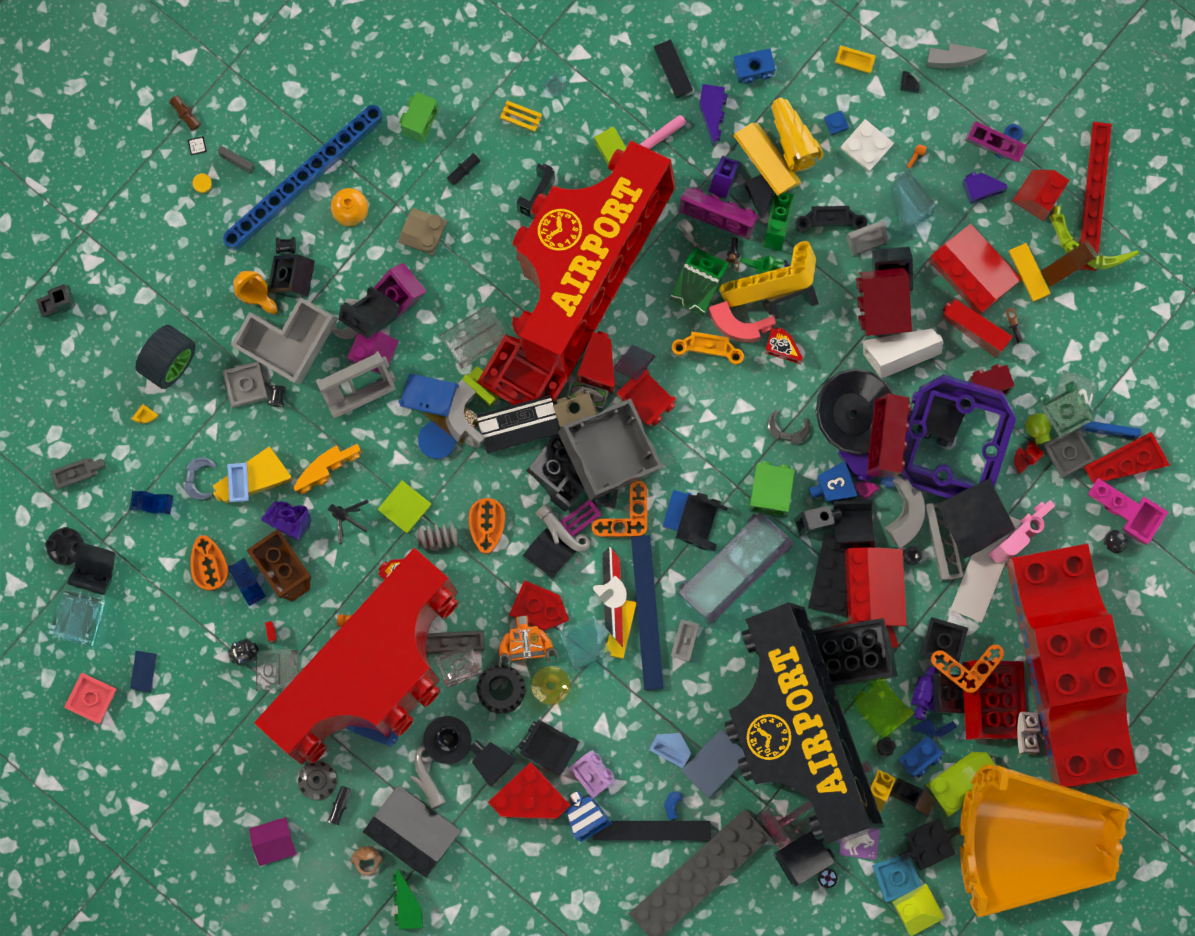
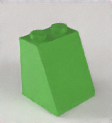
M761 461L760 464L757 463L749 511L787 517L795 469H791V466L780 464L779 467L772 466L771 462Z

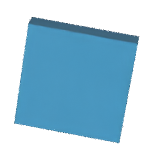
M897 856L872 865L885 902L900 898L921 886L912 858L902 862L900 860L901 857Z

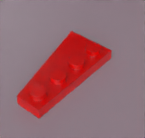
M1150 432L1083 468L1091 483L1094 484L1098 478L1105 482L1168 467L1170 464L1155 436Z

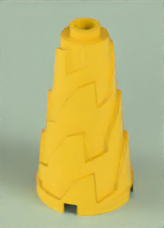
M778 98L774 100L771 108L785 153L783 155L789 170L797 172L815 165L814 159L818 158L820 161L824 156L819 143L813 138L807 126L803 124L798 113L793 110L787 99Z

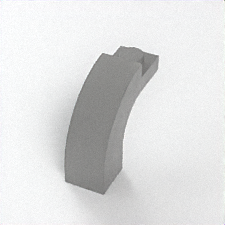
M461 380L458 383L459 388H456L448 417L445 416L446 424L457 442L464 437L468 445L478 449L483 444L485 437L474 429L464 416V409L474 399L476 391Z
M898 476L892 481L903 499V510L894 522L885 527V530L892 542L901 548L910 542L920 530L925 516V504L921 492L912 487L907 479L903 480Z

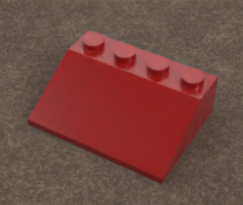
M969 224L947 241L929 258V262L979 315L987 311L1022 280L972 224Z
M848 548L845 550L848 624L884 618L886 627L907 626L903 549Z
M978 660L962 662V666L970 671ZM986 660L991 666H994L995 663H992V660ZM1001 661L976 692L967 693L964 691L966 740L1018 739L1019 713L1026 712L1024 661ZM982 663L978 665L977 671L984 675L989 671V668L986 664ZM964 673L963 680L967 683L966 688H975V680H967L965 677L968 674Z

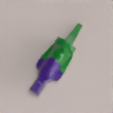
M773 256L757 258V260L740 258V262L755 268V272L758 274L791 266L787 260L777 259Z

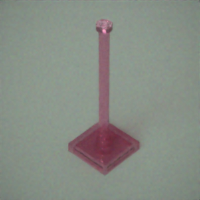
M867 760L862 762L864 771L870 772L872 770L870 763ZM807 801L779 821L769 808L758 815L757 818L776 847L780 849L791 841L783 827L813 808V805L810 801Z

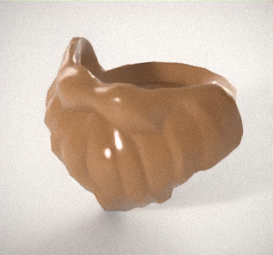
M371 846L360 847L351 857V863L355 865L357 871L362 875H372L377 871L379 863L383 862L380 852H377ZM360 859H373L374 868L371 871L362 870L359 866Z

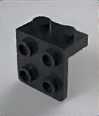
M80 542L77 546L75 567L68 578V585L105 595L112 582L115 552Z

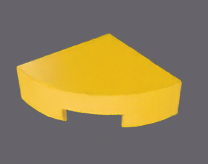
M142 404L131 419L137 423L145 424L158 418V415Z

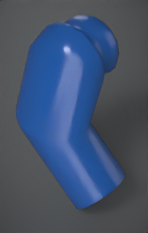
M679 791L671 792L664 802L668 820L678 818L675 806L682 800V794Z

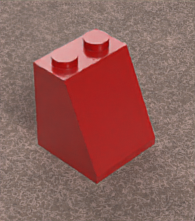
M1032 170L1012 202L1044 222L1070 180L1055 170Z
M593 332L577 374V381L608 390L609 393L614 394L615 380L611 338L605 332Z

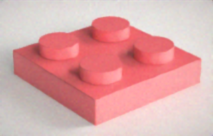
M81 672L64 708L101 724L117 689Z

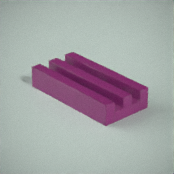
M588 500L561 520L560 523L573 537L602 516V514L593 502ZM590 505V510L567 526L565 524ZM591 513H596L594 516H592L590 519H588L586 522H584L582 525H580L578 528L571 532V528H573L575 525H577Z

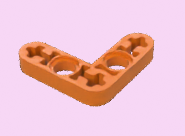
M636 481L630 486V519H597L592 524V532L595 536L634 537L645 535L647 532V487L644 482ZM636 485H640V488L644 489L640 493V499L644 498V501H632V498H637L636 491H633ZM634 505H643V513H634ZM598 523H602L603 527H608V523H612V533H608L609 529H604L602 533H598L595 527H598ZM627 523H631L630 527H635L637 523H640L644 529H641V533H637L636 529H630L631 533H627ZM615 524H624V532H615Z
M991 645L970 671L944 651L934 652L931 662L936 669L965 692L974 693L1004 657V651L999 645ZM998 649L1000 657H994L991 662L995 664L991 666L988 661L984 660V657L986 656L989 659L992 655L990 650L995 651ZM936 655L939 657L943 655V660L947 664L949 660L953 662L948 666L946 671L943 670V668H945V665H943L942 663H935ZM982 663L986 664L989 668V671L984 675L977 671L978 665ZM952 667L960 668L961 674L959 677H952L950 675ZM964 673L968 674L965 677L967 680H975V688L967 689V683L964 680L962 683L958 682Z

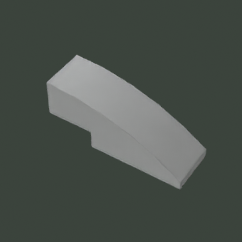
M950 44L948 51L930 48L926 67L942 69L966 66L985 59L987 50Z

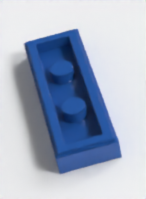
M1087 420L1081 423L1080 429L1081 431L1137 439L1141 435V429Z

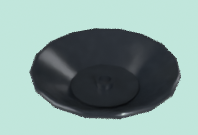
M856 368L840 371L825 382L818 394L815 413L819 429L827 441L840 451L858 456L869 454L874 402L886 394L894 393L883 379L872 372ZM851 411L855 413V417L851 416Z

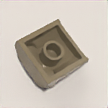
M412 208L401 231L398 243L434 256L448 221L442 219L439 215H432Z

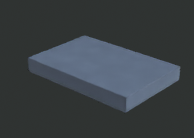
M720 729L681 772L709 798L739 767L738 759L745 757L743 749L736 743L732 744L728 735Z

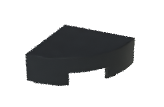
M903 71L900 90L919 93L917 80L911 73Z

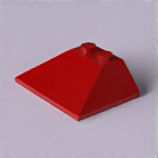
M505 335L478 379L477 384L514 405L547 395L551 396L552 403H554L567 380L527 361L523 346L520 344V339Z

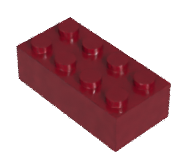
M886 394L875 400L866 475L888 479L903 471L905 466L903 453L907 447L905 434L909 429L907 416L911 410L910 397Z

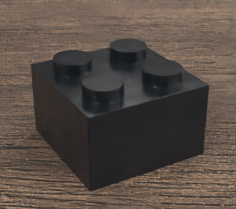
M931 617L928 620L919 657L931 660L934 652L944 651L959 663L968 627ZM937 655L935 656L936 662L947 664L943 660V655H941L940 657Z

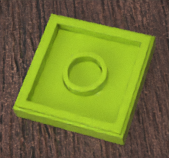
M401 480L377 510L408 534L432 504Z

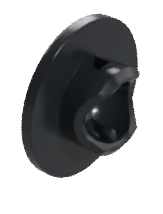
M443 716L433 720L427 726L423 736V744L430 758L438 763L448 765L457 763L466 757L472 744V736L469 728L463 721L456 717Z

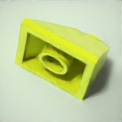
M927 884L892 902L910 936L945 918Z

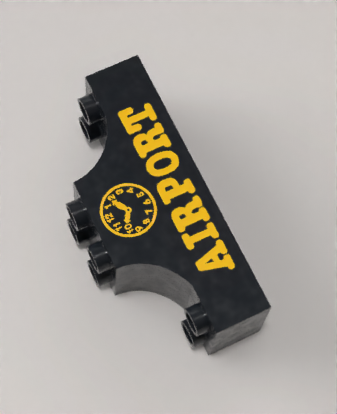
M788 602L745 619L749 629L741 632L748 652L750 654L756 652L759 656V670L752 690L740 704L729 710L731 720L725 722L726 732L732 744L740 742L745 757L738 759V764L746 781L753 779L755 785L772 786L782 783L802 793L812 803L816 815L809 817L811 830L817 840L824 838L826 844L844 843L885 828L834 686L825 687L826 683H831L832 681L827 672L826 664L805 607Z

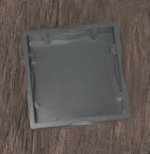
M631 399L608 407L596 415L586 416L566 424L558 431L590 501L657 474L663 468L652 443L644 432L641 419Z

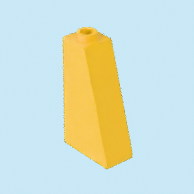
M270 446L246 462L249 496L293 480ZM227 475L213 485L216 490L213 494L219 502L223 500L225 504L231 503L229 502Z

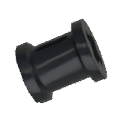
M276 237V254H280V252L296 254V238L280 239Z
M270 385V401H268L267 405L284 407L283 397L286 387Z

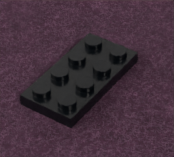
M825 533L807 609L846 617L848 607L845 551H836L835 535Z

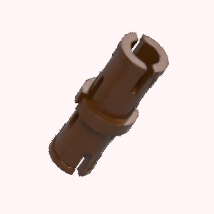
M179 95L172 97L169 103L177 111L178 117L187 124L192 132L197 130L201 123L193 115L192 109L184 104Z

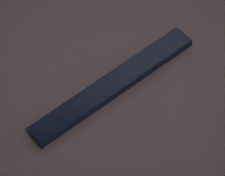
M650 535L631 537L644 690L664 689Z

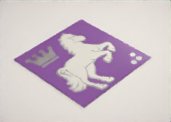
M880 829L841 843L840 855L876 860Z

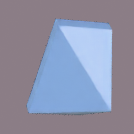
M681 733L658 734L649 749L681 768H684L691 754Z

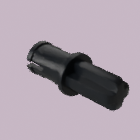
M472 153L462 164L459 163L458 167L447 177L448 182L454 186L465 175L468 176L469 172L481 162L478 156Z
M340 787L336 801L332 803L333 808L327 820L328 822L339 826L345 809L347 810L345 806L351 793L350 788Z

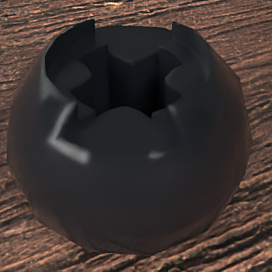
M1118 530L1109 531L1103 540L1104 544L1107 545V549L1115 554L1123 552L1128 544L1127 539L1124 538L1125 535Z

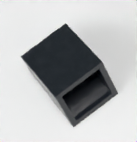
M812 830L773 854L793 888L834 863L833 859L835 856L830 848L826 849L822 843L825 841L824 838L817 840Z

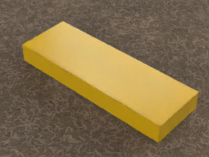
M1027 243L1009 250V254L1032 302L1050 295L1048 286Z
M625 600L622 605L623 647L609 633L605 655L624 659L636 602Z

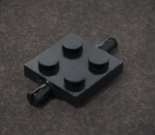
M937 818L905 833L904 836L908 843V850L898 854L901 857L900 860L903 862L912 857L916 861L919 870H924L955 855L951 838L960 834L959 828L956 826L947 831L941 819Z

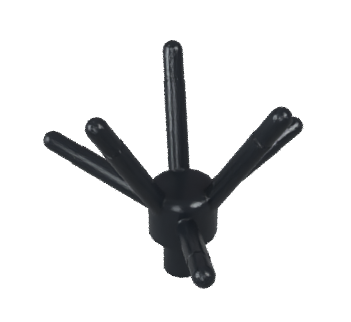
M368 500L345 509L341 506L336 507L334 504L327 508L337 520L338 542L340 545L342 544V537H344L342 522L345 520L365 533L368 532L365 527L348 517L349 512H359L361 509L358 507L367 504Z

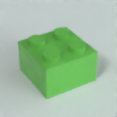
M416 91L414 96H410L407 103L409 108L406 113L402 114L399 123H401L400 128L404 136L424 144L439 108L436 99Z

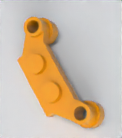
M692 332L689 337L683 340H675L672 344V352L676 356H682L688 351L726 357L732 365L741 364L744 358L743 352L740 349H735L729 342V337ZM681 347L683 350L677 351L676 348ZM737 356L739 360L735 361L732 357Z

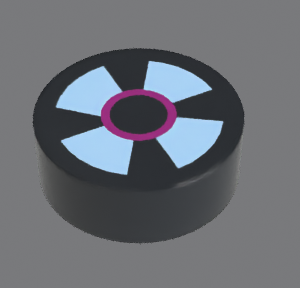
M829 868L822 870L818 875V882L824 888H832L838 881L836 872Z

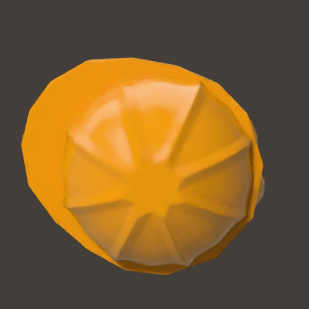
M242 271L237 274L233 281L235 296L244 303L250 305L259 304L266 312L276 315L278 311L277 305L267 296V284L262 276L254 271Z

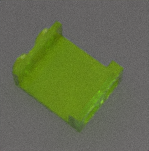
M886 679L873 681L869 685L871 689L866 693L864 690L854 697L857 701L853 703L883 739L914 714L911 708H907L889 687Z

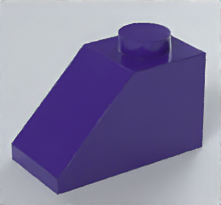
M725 156L721 157L714 173L709 193L727 198L740 163L739 161Z
M976 172L966 175L962 183L970 204L1004 193L1008 188L1007 184L984 173L976 174Z
M838 450V456L842 462L845 461L853 477H857V480L863 482L873 479L874 476L866 475L869 454L858 456Z

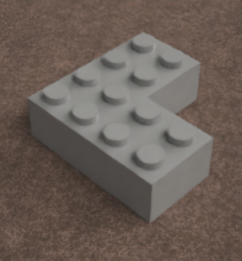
M300 297L283 329L249 312L231 346L292 382L301 385L338 318Z

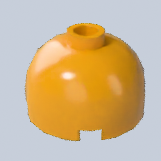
M344 188L333 196L331 213L339 224L346 227H354L365 220L368 214V202L360 191L354 188Z

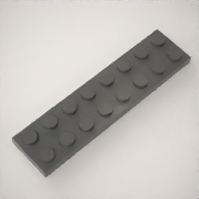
M744 809L636 906L629 915L648 936H663L771 837Z

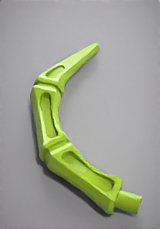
M1054 206L1053 214L1049 216V219L1056 231L1060 246L1064 249L1065 253H1068L1079 244L1074 241L1067 229L1065 217L1061 214V207ZM1136 250L1117 256H1099L1098 254L1095 259L1087 264L1094 269L1105 270L1122 264L1139 255V252Z

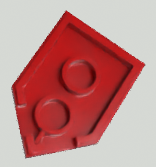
M524 580L509 616L514 618L528 616V624L537 626L544 631L570 621L560 595Z

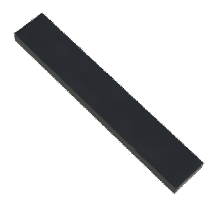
M612 821L611 825L593 835V841H710V821Z

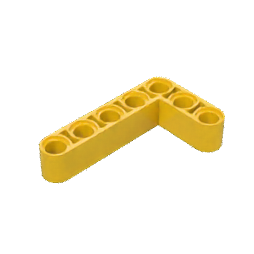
M802 241L796 244L793 249L791 266L726 282L720 286V294L724 302L727 301L729 307H734L808 288L813 283L816 256L810 243Z

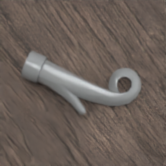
M547 503L536 511L535 514L540 520L545 522L550 530L555 544L559 543V537L576 551L580 552L589 549L590 540L588 537L578 535L573 539L553 514V510Z
M423 745L418 748L414 757L419 778L413 775L410 778L425 793L431 809H436L446 802L423 764L433 760L430 756L422 757V753L425 752Z

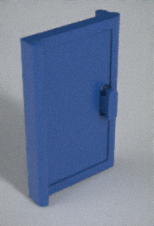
M409 373L402 399L398 403L401 407L448 417L456 388H459V384Z

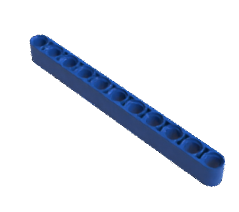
M377 105L366 107L228 229L223 236V241L227 248L237 250L374 130L382 122L381 109ZM372 112H377L378 117L375 119L369 118V114ZM359 124L365 126L362 131H356L355 127ZM343 137L350 138L348 143H341ZM330 149L336 150V154L333 156H328L327 152ZM319 161L322 163V166L318 169L312 167L315 162ZM302 174L308 175V178L305 181H300L298 179L299 176ZM287 187H293L294 191L287 194L284 192ZM273 199L280 200L277 206L270 205ZM260 211L266 213L265 217L262 219L256 217L257 213ZM245 224L252 225L249 231H243L242 227ZM232 236L237 237V241L234 244L228 243V239Z

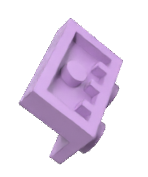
M594 751L588 752L569 767L592 798H595L616 781L611 770L604 766L601 757L594 753Z

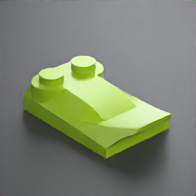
M972 751L925 785L931 795L937 799L936 802L947 817L963 807L966 792L972 791L974 784L970 782L975 773L983 766L996 765L987 752Z

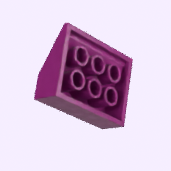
M696 187L692 189L687 188L680 199L679 213L750 240L759 216L756 215L754 210L749 208L744 210L739 208L734 202L728 201L726 203L721 201V198L716 195L710 194L709 196L703 194V191Z

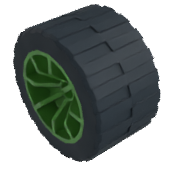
M164 325L157 329L142 347L136 360L135 369L159 388L166 389L172 386L186 371L194 357L196 344L171 325Z

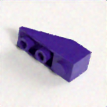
M703 84L699 108L712 146H715L716 141H720L722 130H718L719 123H723L725 112H721L722 105L727 103L728 94L724 93L725 87Z

